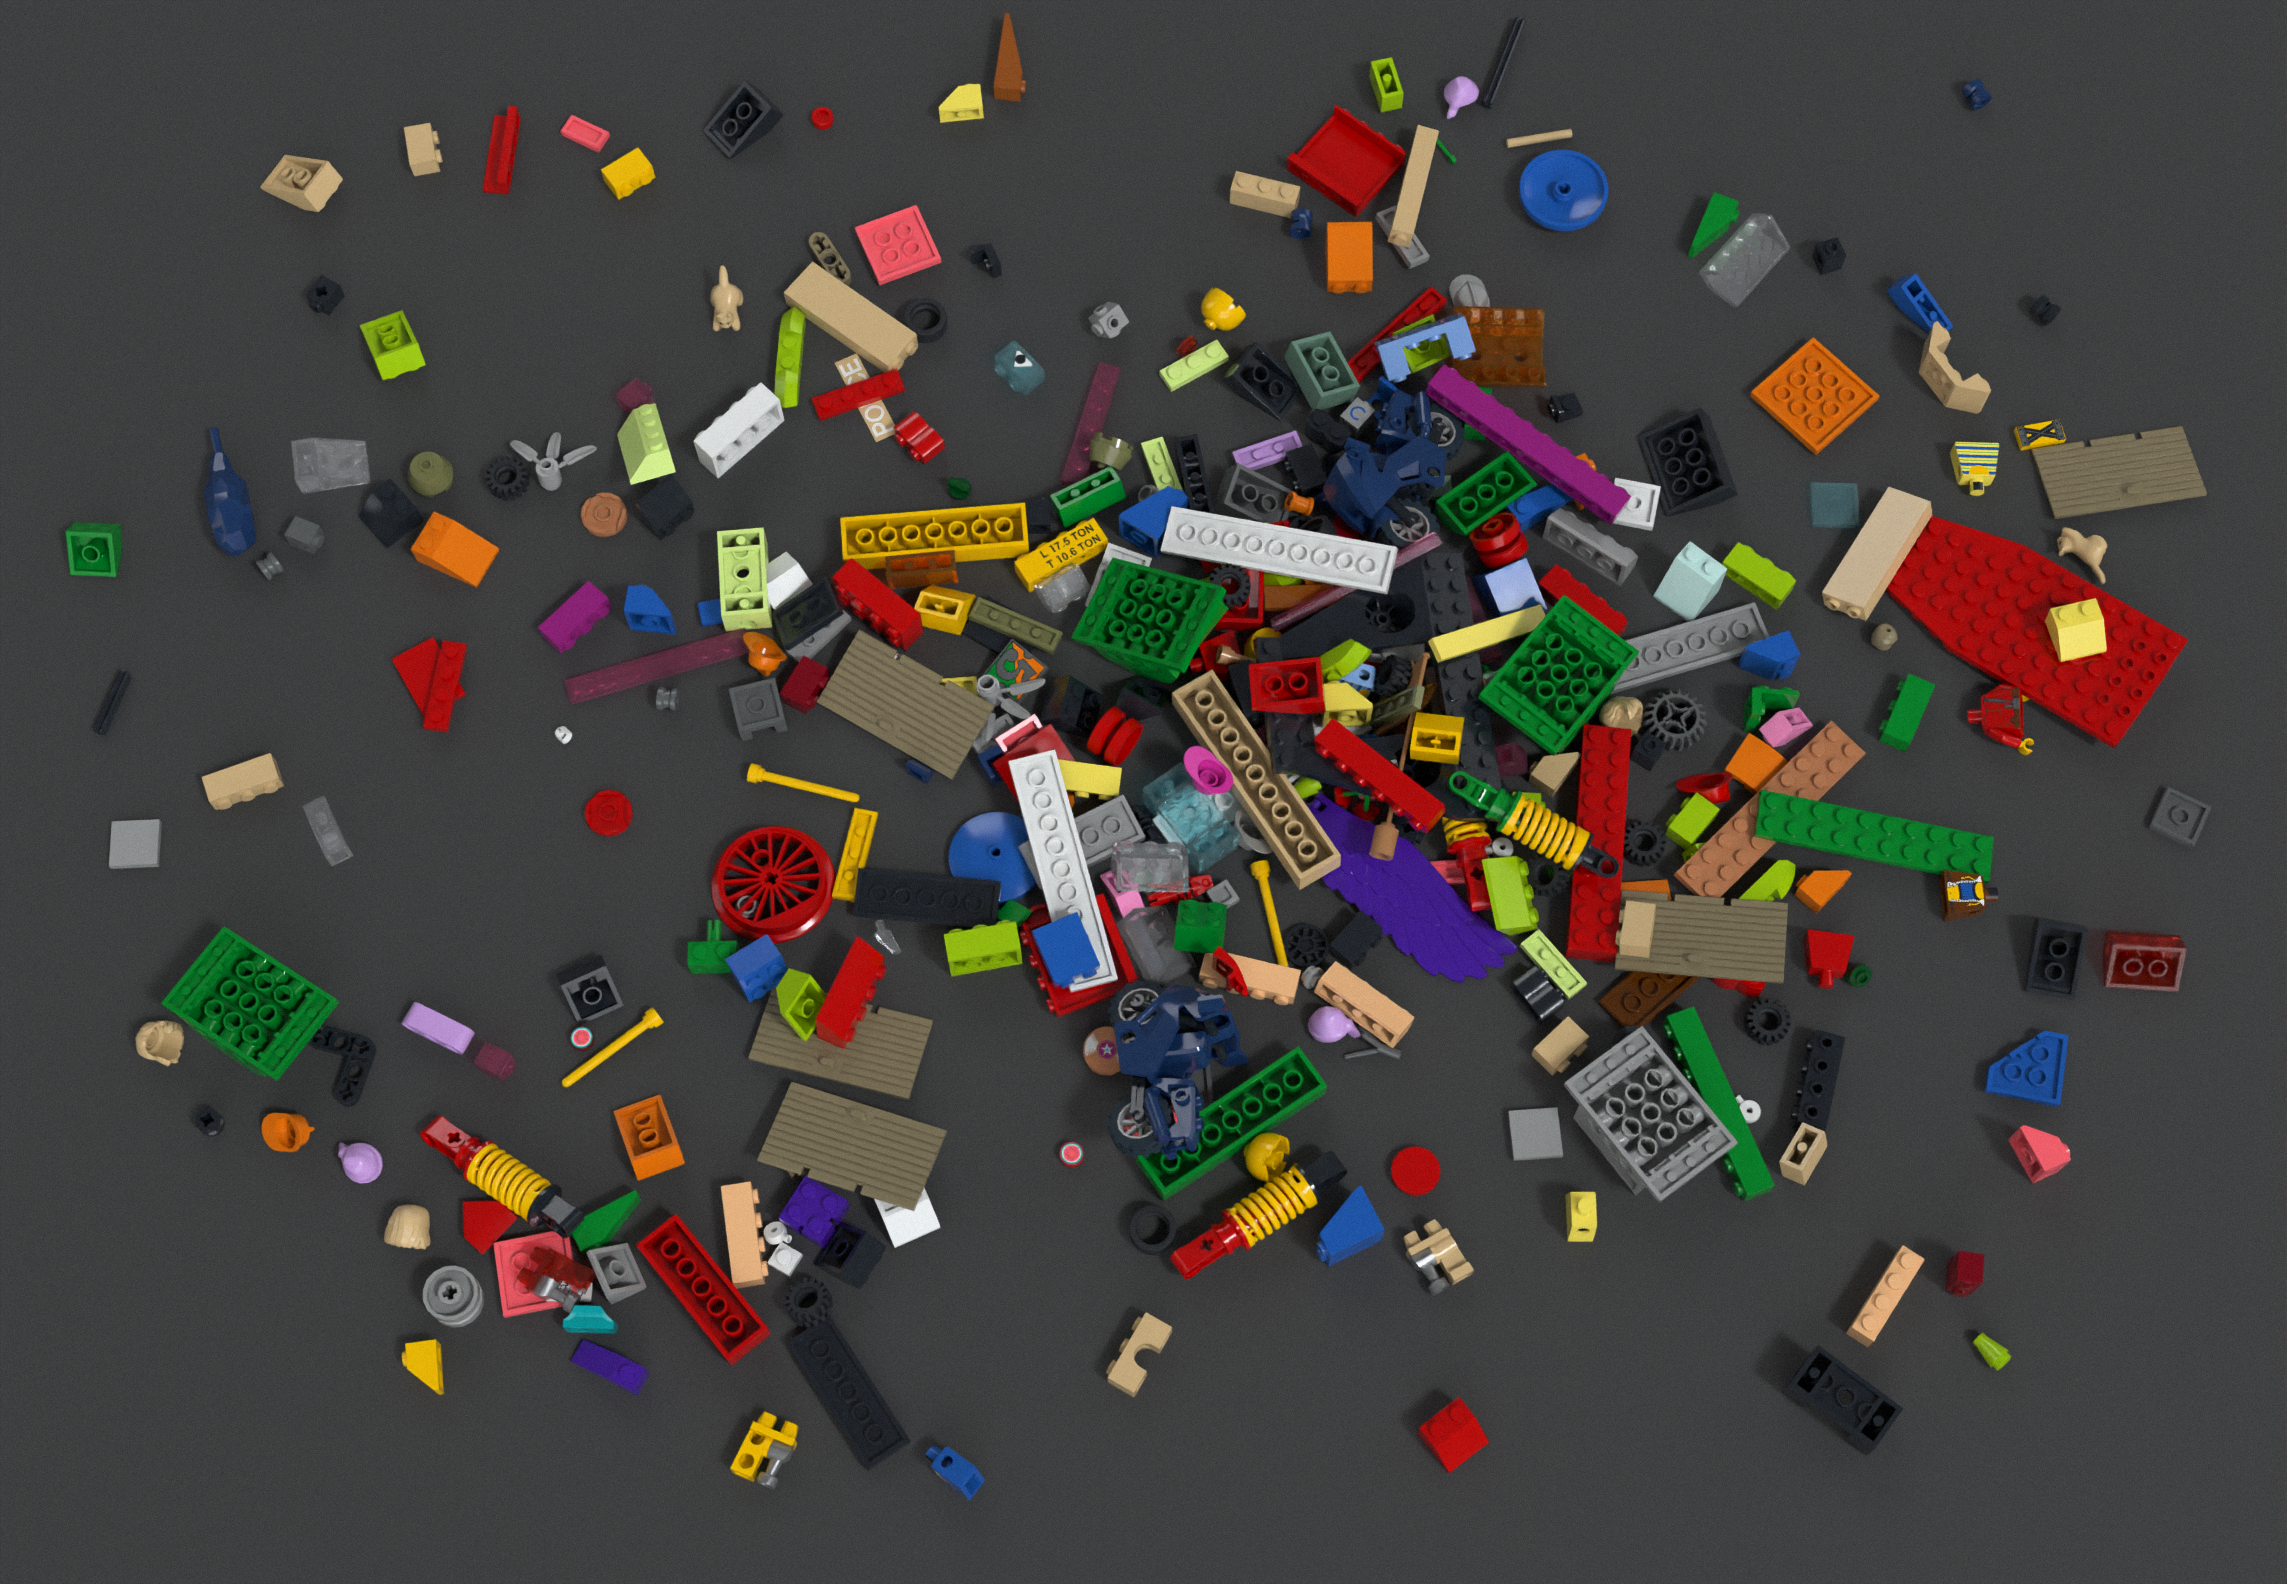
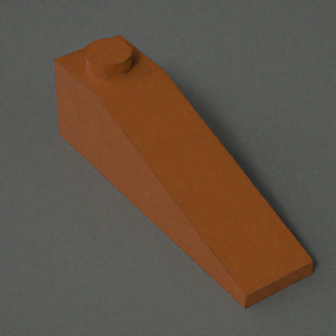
M1005 13L994 81V99L1021 101V94L1026 93L1027 81L1023 80V72L1010 14Z

